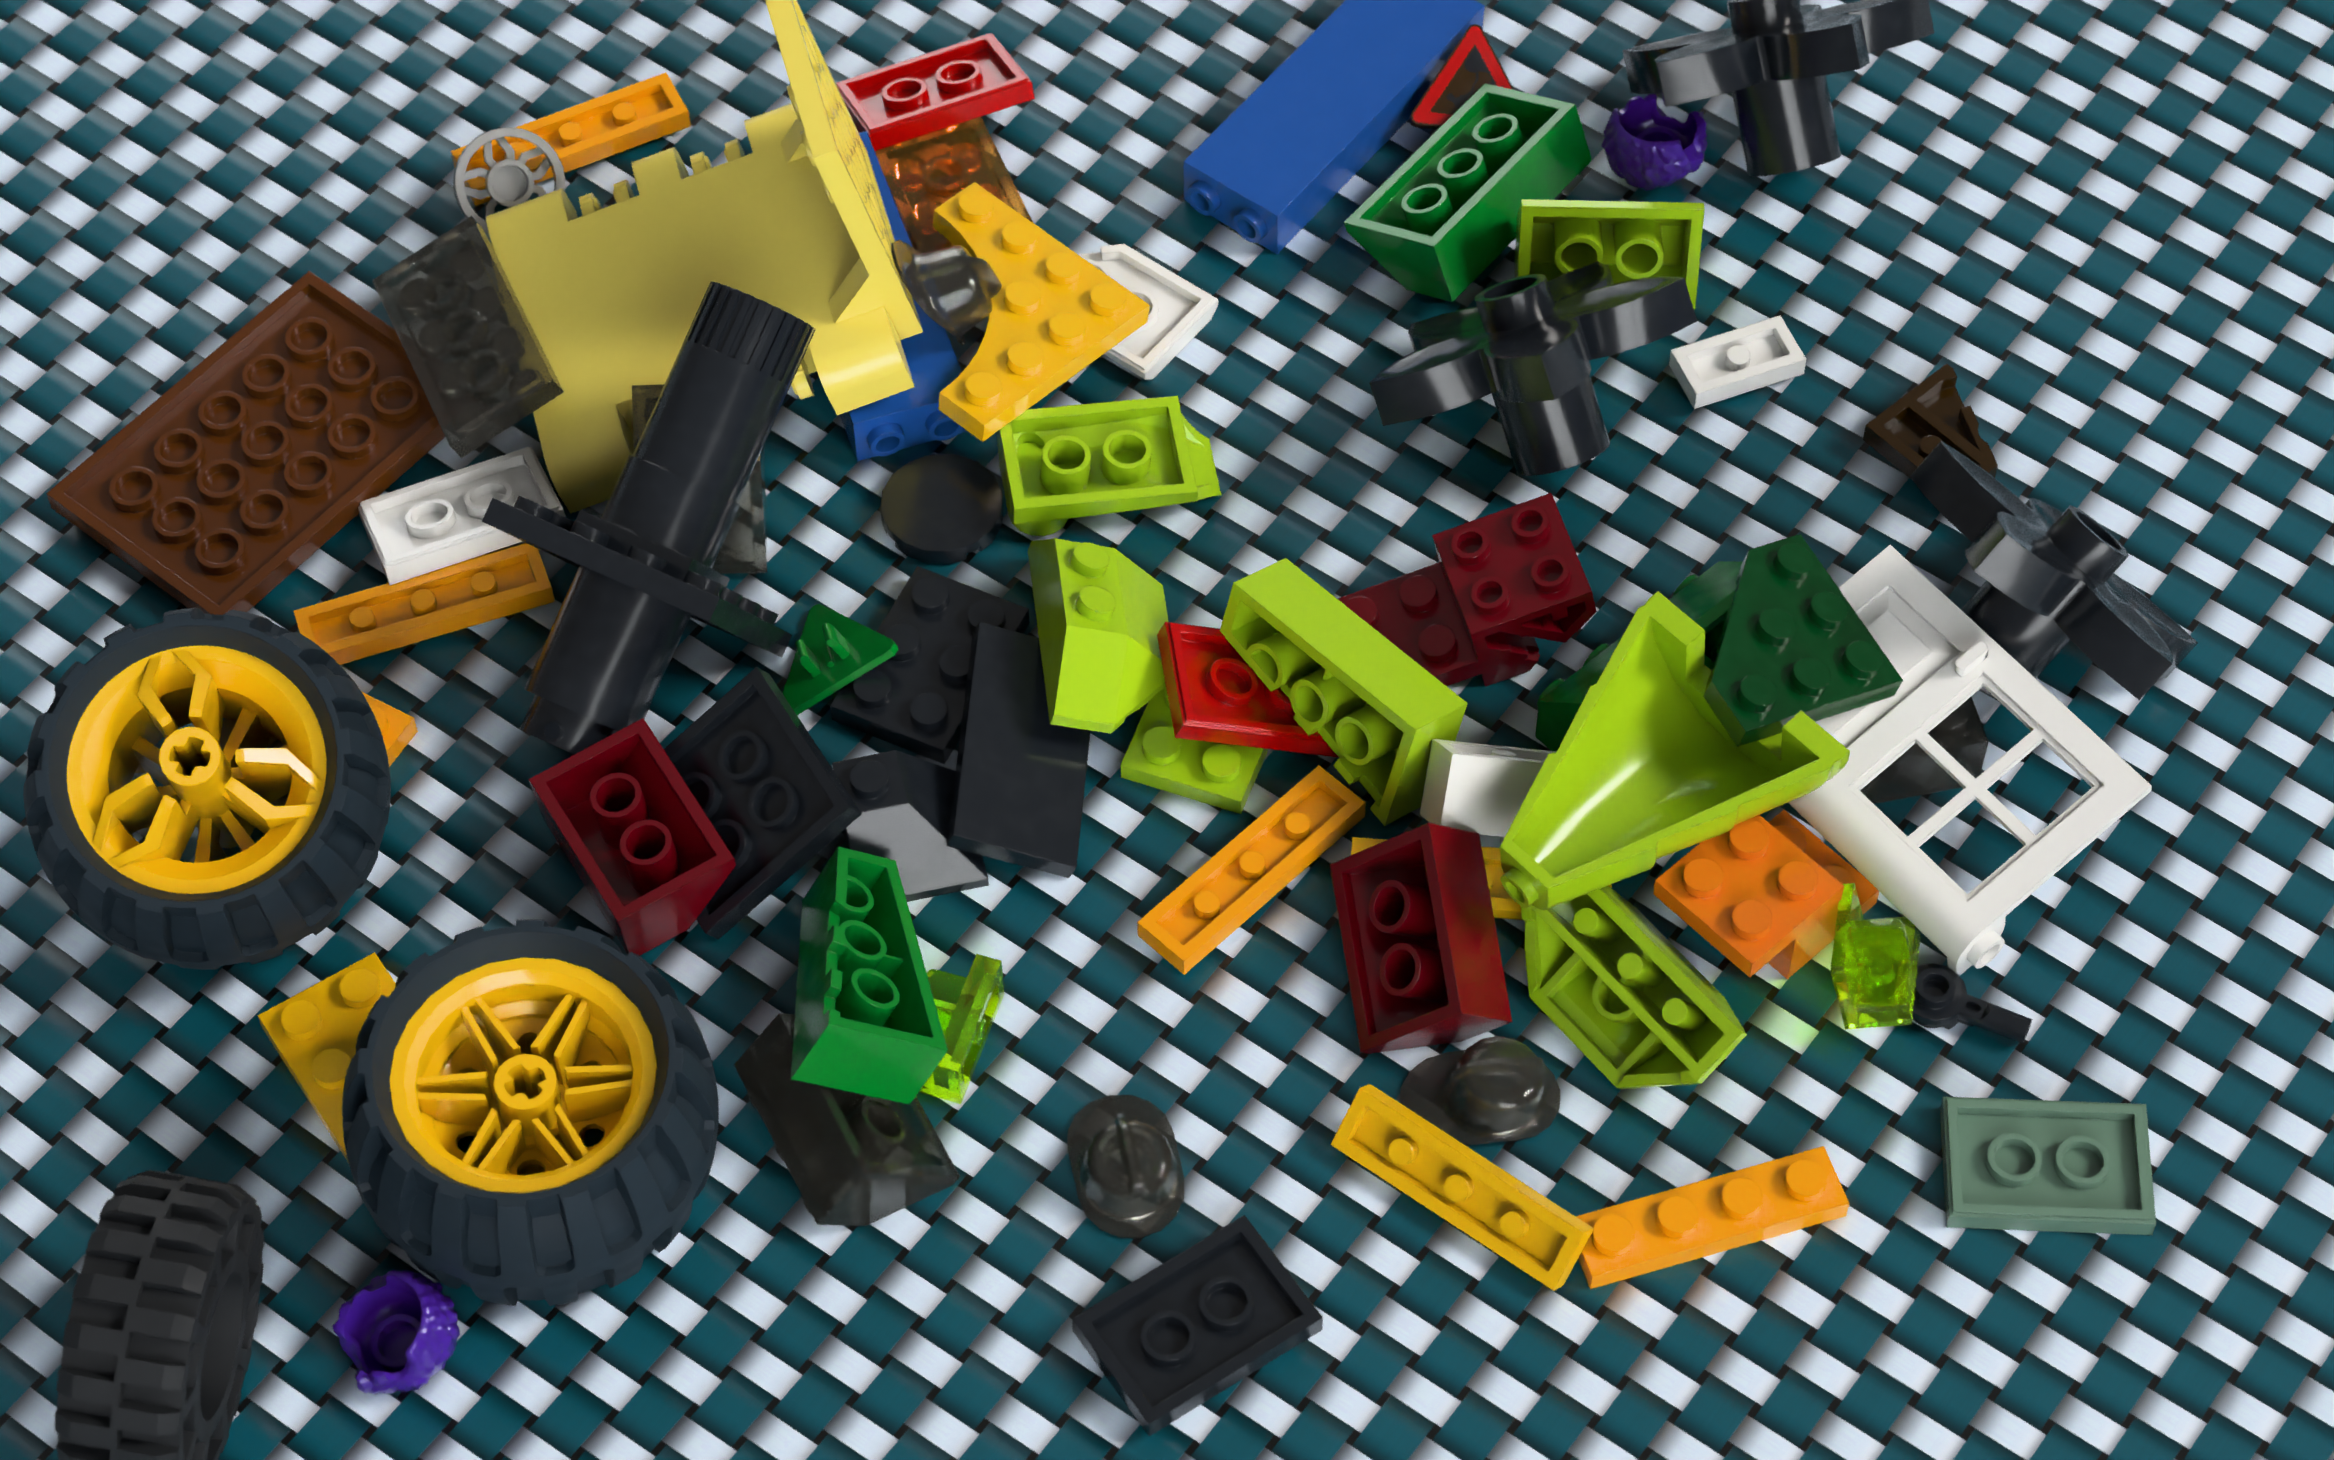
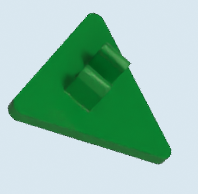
M816 604L809 610L801 638L795 642L797 650L783 695L796 715H799L893 657L898 651V645L892 639L821 604Z

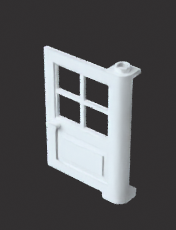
M1889 545L1843 583L1839 589L1901 676L1903 682L1892 697L1816 721L1819 726L1850 751L1849 760L1838 774L1826 781L1821 787L1788 803L1947 956V967L1960 976L1972 965L1979 969L1993 960L2005 944V940L2001 937L2005 928V916L2149 794L2152 785L1894 547ZM1984 687L2031 732L1982 774L1974 778L1928 733ZM2043 742L2092 788L2040 833L2035 835L1987 789ZM1917 744L1963 790L1907 836L1860 790L1913 745ZM1976 800L2024 846L1967 894L1919 847Z

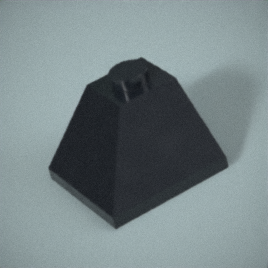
M896 750L832 763L834 772L862 812V815L843 830L847 849L896 860L907 902L989 886L982 855L947 846L956 771Z

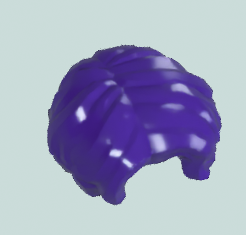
M1647 94L1644 99L1641 96H1635L1627 102L1623 109L1615 108L1612 111L1603 131L1604 139L1601 147L1606 152L1610 168L1618 177L1625 179L1628 185L1642 188L1645 191L1665 188L1700 168L1704 160V152L1708 146L1707 123L1701 111L1690 112L1685 123L1666 116L1657 105L1656 94Z
M392 1270L383 1276L374 1277L368 1286L362 1288L352 1299L341 1305L339 1319L332 1325V1328L340 1339L342 1349L359 1369L356 1371L355 1378L357 1387L361 1392L376 1395L378 1393L418 1390L428 1384L430 1378L435 1376L437 1372L445 1368L446 1361L453 1355L457 1346L460 1330L457 1325L458 1314L453 1309L454 1302L450 1296L443 1294L440 1282L433 1283L430 1278L424 1276L421 1272L413 1273L409 1270Z

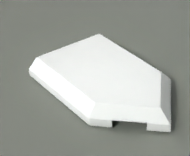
M1126 244L1100 246L1101 252L1078 254L1150 305L1148 322L1104 353L1105 356L1145 380L1154 379L1208 324L1218 307L1217 298Z

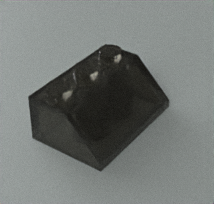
M779 1013L735 1062L734 1066L747 1089L750 1102L758 1110L775 1143L778 1155L785 1162L803 1196L806 1209L814 1217L817 1225L867 1226L952 1186L960 1178L917 1097L909 1105L792 1080L791 1068L795 1014Z

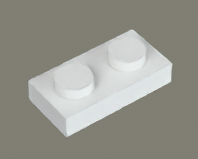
M1781 315L1672 349L1669 360L1671 370L1694 409L1803 375L1806 365V357Z

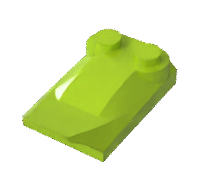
M1178 396L1027 409L996 432L999 467L1009 518L1018 530L1031 536L1054 534L1064 527L1069 518L1176 505L1221 495L1210 440L1198 432L1183 416Z

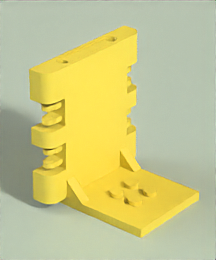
M765 0L790 81L787 91L791 103L744 120L753 153L745 155L739 140L734 139L724 143V153L728 162L716 167H712L709 158L705 156L703 151L691 155L690 162L694 175L689 176L675 147L632 162V170L639 195L635 197L627 180L613 184L616 204L602 208L599 200L591 192L579 197L582 216L578 217L568 196L561 188L486 216V224L545 463L554 487L570 514L610 499L629 455L632 456L637 447L635 438L640 437L646 427L710 282H717L754 296L792 314L816 329L791 384L794 393L799 396V399L803 400L814 395L809 374L816 371L837 416L915 387L901 340L923 332L868 152L797 0Z

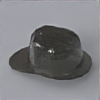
M899 239L891 244V253L895 266L914 300L932 320L953 334L957 341L964 345L966 343L964 333L990 314L992 311L991 298L1001 290L1002 284L990 264L983 259L972 257L962 245H953L920 253Z
M1494 1036L1481 1039L1466 1050L1446 1052L1425 1059L1410 1071L1402 1084L1399 1103L1464 1145L1470 1146L1501 1141H1518L1537 1136L1551 1126L1559 1112L1561 1091L1554 1074L1544 1064L1543 1059L1537 1057L1527 1045L1513 1038Z
M1109 1095L1090 1102L1079 1111L1068 1129L1067 1150L1077 1196L1086 1217L1101 1231L1119 1238H1143L1164 1229L1177 1216L1184 1200L1183 1169L1174 1132L1166 1115L1150 1101L1132 1095Z

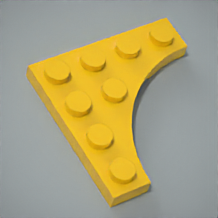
M976 182L934 209L933 228L946 237L962 253L975 273L980 272L987 292L986 305L988 312L986 332L978 351L961 374L939 392L938 410L982 442L1148 322L1150 306L1148 303Z

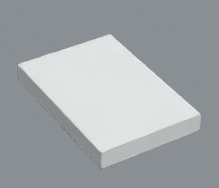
M526 447L364 500L358 506L361 521L389 585L523 542L482 522L492 498L514 507L518 496H521L565 517L564 510L532 447Z

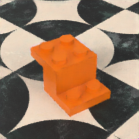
M1783 809L1769 822L1761 815L1734 825L1730 831L1699 843L1655 880L1653 895L1749 978L1765 964L1769 963L1788 980L1877 903L1879 890L1860 872Z

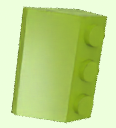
M1521 199L1516 225L1515 278L1530 274H1544L1547 281L1564 273L1599 261L1609 266L1614 284L1650 277H1683L1695 310L1705 210L1704 203Z

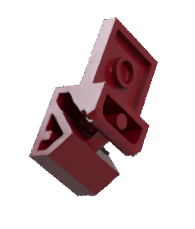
M1552 493L1434 534L1432 537L1439 559L1438 563L1338 598L1339 601L1446 686L1481 675L1486 687L1528 672L1538 662L1540 657L1535 638L1566 643L1597 612L1592 590Z

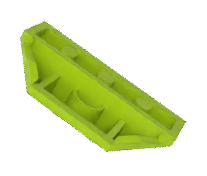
M1056 538L1031 541L1028 548V557L1050 724L1111 734L1124 723L1126 717L1143 707L1166 687L1157 634L1163 624L1169 622L1163 585L1115 548L1099 546L1089 542L1080 543Z
M1603 887L1546 910L1538 909L1533 905H1530L1528 908L1521 906L1522 920L1525 921V959L1530 999L1616 1088L1632 1089L1702 1084L1747 1035L1725 997L1636 907L1611 887Z

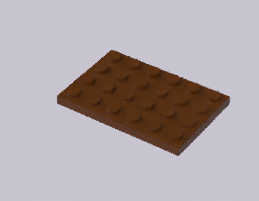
M308 271L54 486L46 495L54 511L188 609L198 608L203 613L224 615L230 610L248 612L358 515V506H360L362 501L379 496L484 403L482 392L479 386Z

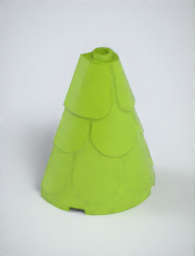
M1657 591L1648 599L1645 605L1637 609L1598 682L1590 686L1557 752L1547 755L1500 845L1501 865L1505 873L1501 877V883L1509 896L1524 908L1533 905L1538 909L1546 910L1650 870L1655 865L1656 859L1730 831L1736 824L1815 791L1846 766L1850 751L1803 711L1796 714L1782 727V733L1737 747L1703 697L1708 678L1712 672L1704 665L1705 630Z

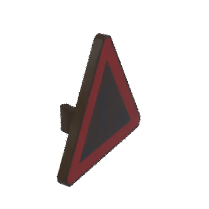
M1473 24L1469 26L1410 114L1409 123L1413 127L1438 130L1485 83L1514 90L1483 29L1479 25Z

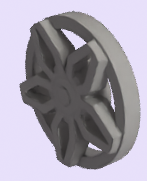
M520 128L493 129L473 139L461 153L453 178L455 197L465 217L476 228L489 234L486 216L494 214V208L497 204L506 206L507 209L526 202L532 193H535L538 197L547 194L542 186L534 185V181L542 179L550 166L554 176V191L561 188L565 191L563 166L554 149L540 136ZM505 137L526 140L536 146V148L522 152L519 158L515 160V150ZM495 139L503 150L505 160L496 162L493 159L491 140ZM483 146L484 162L490 169L486 170L479 167L466 171L467 165L474 153ZM544 154L545 158L535 172H531L525 165L527 160ZM479 176L485 178V189L477 190L464 185L466 180ZM467 196L477 199H483L488 196L491 198L485 205V221L475 213Z

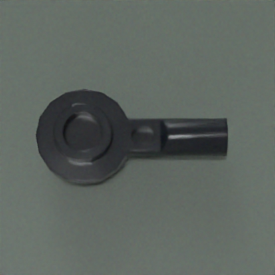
M1934 963L1922 964L1911 969L1902 980L1899 995L1902 1007L1914 1022L1923 1027L1951 1029L1960 1022L1968 1026L1976 1025L2022 1044L2026 1039L2032 1023L2031 1018L1968 995L1962 978L1947 966Z

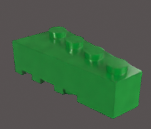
M838 846L802 900L791 1079L910 1105L945 1056L948 1048L896 860Z

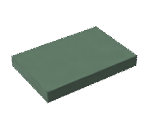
M1970 1097L1942 1098L1940 1123L1946 1228L2131 1235L2153 1234L2156 1226L2146 1104Z

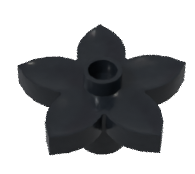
M1728 0L1727 7L1731 27L1679 36L1622 51L1631 93H1662L1665 107L1732 92L1748 175L1769 176L1819 166L1836 160L1841 156L1826 75L1861 69L1870 63L1869 53L1921 39L1933 34L1934 28L1929 0H1860L1822 9L1820 5H1800L1799 0Z
M1599 261L1564 273L1547 281L1544 274L1524 275L1500 282L1481 291L1474 298L1476 307L1444 313L1411 323L1408 334L1414 352L1383 369L1369 384L1383 426L1442 413L1492 394L1516 472L1524 476L1549 474L1584 463L1604 452L1610 445V439L1589 375L1592 370L1589 361L1646 345L1697 322V318L1683 277H1650L1614 284L1609 266Z
M1942 441L1938 443L1910 476L1934 507L1972 542L1965 549L1966 558L1973 571L1986 581L1961 610L2034 678L2037 679L2064 647L2072 641L2106 674L2140 700L2159 678H2167L2198 644L2192 636L2150 599L2114 574L2119 566L2128 558V552L2112 534L2080 509L2070 505L2062 513L2058 508L2035 498L2029 499L2025 504L1992 475ZM1984 687L1981 688V690L1984 691L1986 694L1996 699Z

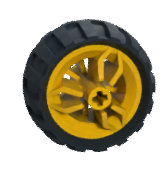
M198 608L165 612L163 622L141 629H135L129 624L104 638L106 646L84 665L78 661L74 662L55 685V698L48 711L36 719L27 749L28 768L23 787V796L28 829L38 860L57 893L85 924L113 944L145 959H152L189 969H218L223 965L243 962L256 964L282 955V950L312 933L317 935L340 915L343 905L355 890L361 888L367 880L378 858L379 847L389 818L391 781L386 747L375 715L357 684L326 651L304 635L284 629L265 617L238 610H230L224 615L206 614ZM223 718L235 719L237 721L222 751L219 744ZM190 723L194 725V727H185L178 730V728ZM165 737L161 748H157L155 744ZM274 737L284 744L280 748H267L270 739ZM135 773H146L133 780ZM152 777L165 786L157 787ZM289 793L285 806H273L270 804ZM196 826L199 833L194 862H182L180 859ZM255 827L265 834L256 843L250 837ZM142 828H150L144 842L139 843L133 838L132 833ZM239 847L241 852L227 857L222 849Z

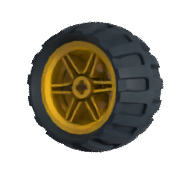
M529 919L516 920V926L484 931L482 926L457 934L452 944L431 956L423 953L399 974L394 991L389 997L382 995L376 1001L358 1034L356 1054L349 1064L345 1078L342 1119L348 1163L365 1206L383 1234L394 1245L403 1249L417 1268L449 1288L459 1289L464 1284L470 1287L476 1296L483 1301L516 1306L518 1300H546L548 1305L552 1306L578 1301V1294L593 1290L604 1284H608L612 1288L640 1271L643 1259L653 1249L661 1252L672 1242L689 1219L693 1200L701 1193L707 1182L716 1149L719 1104L714 1068L702 1033L690 1011L678 1001L670 983L654 967L633 952L625 956L612 939L590 929L577 926L575 931L551 927L545 920ZM600 1129L604 1132V1137L599 1143L591 1147H585L583 1142L587 1130ZM474 1136L475 1139L467 1153L457 1147L459 1141L464 1137Z

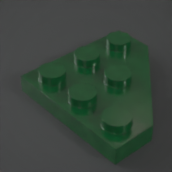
M1795 535L1749 549L1738 573L1737 587L1732 604L1726 615L1717 647L1718 653L1703 695L1736 746L1739 747L1782 733V727L1800 711H1803L1816 722L1894 696L1903 679L1802 535Z

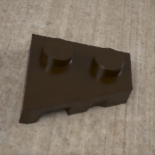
M1947 363L1865 426L1863 440L1909 478L1940 441L1969 458L1994 478L1996 476L1998 464L1988 442L1984 441L1978 433L1979 423L1971 406L1964 407L1955 387L1957 375L1954 369Z

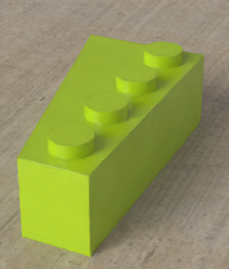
M1287 558L1233 582L1220 628L1221 633L1271 692L1280 688L1286 694L1295 713L1293 719L1303 728L1308 736L1316 732L1322 736L1324 741L1339 757L1333 766L1349 785L1357 781L1363 785L1376 801L1370 810L1384 826L1420 808L1432 739L1455 741L1468 703Z

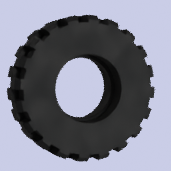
M147 1170L121 1181L114 1189L113 1197L106 1201L100 1213V1220L95 1232H92L89 1239L83 1266L76 1280L72 1295V1307L69 1320L66 1322L62 1343L64 1347L61 1367L58 1370L56 1389L58 1401L55 1412V1431L58 1433L56 1448L59 1460H218L220 1453H223L233 1417L236 1416L239 1406L241 1389L249 1366L252 1352L251 1345L258 1318L259 1293L263 1276L262 1249L264 1247V1231L261 1229L260 1224L262 1219L261 1210L255 1204L256 1200L240 1186Z

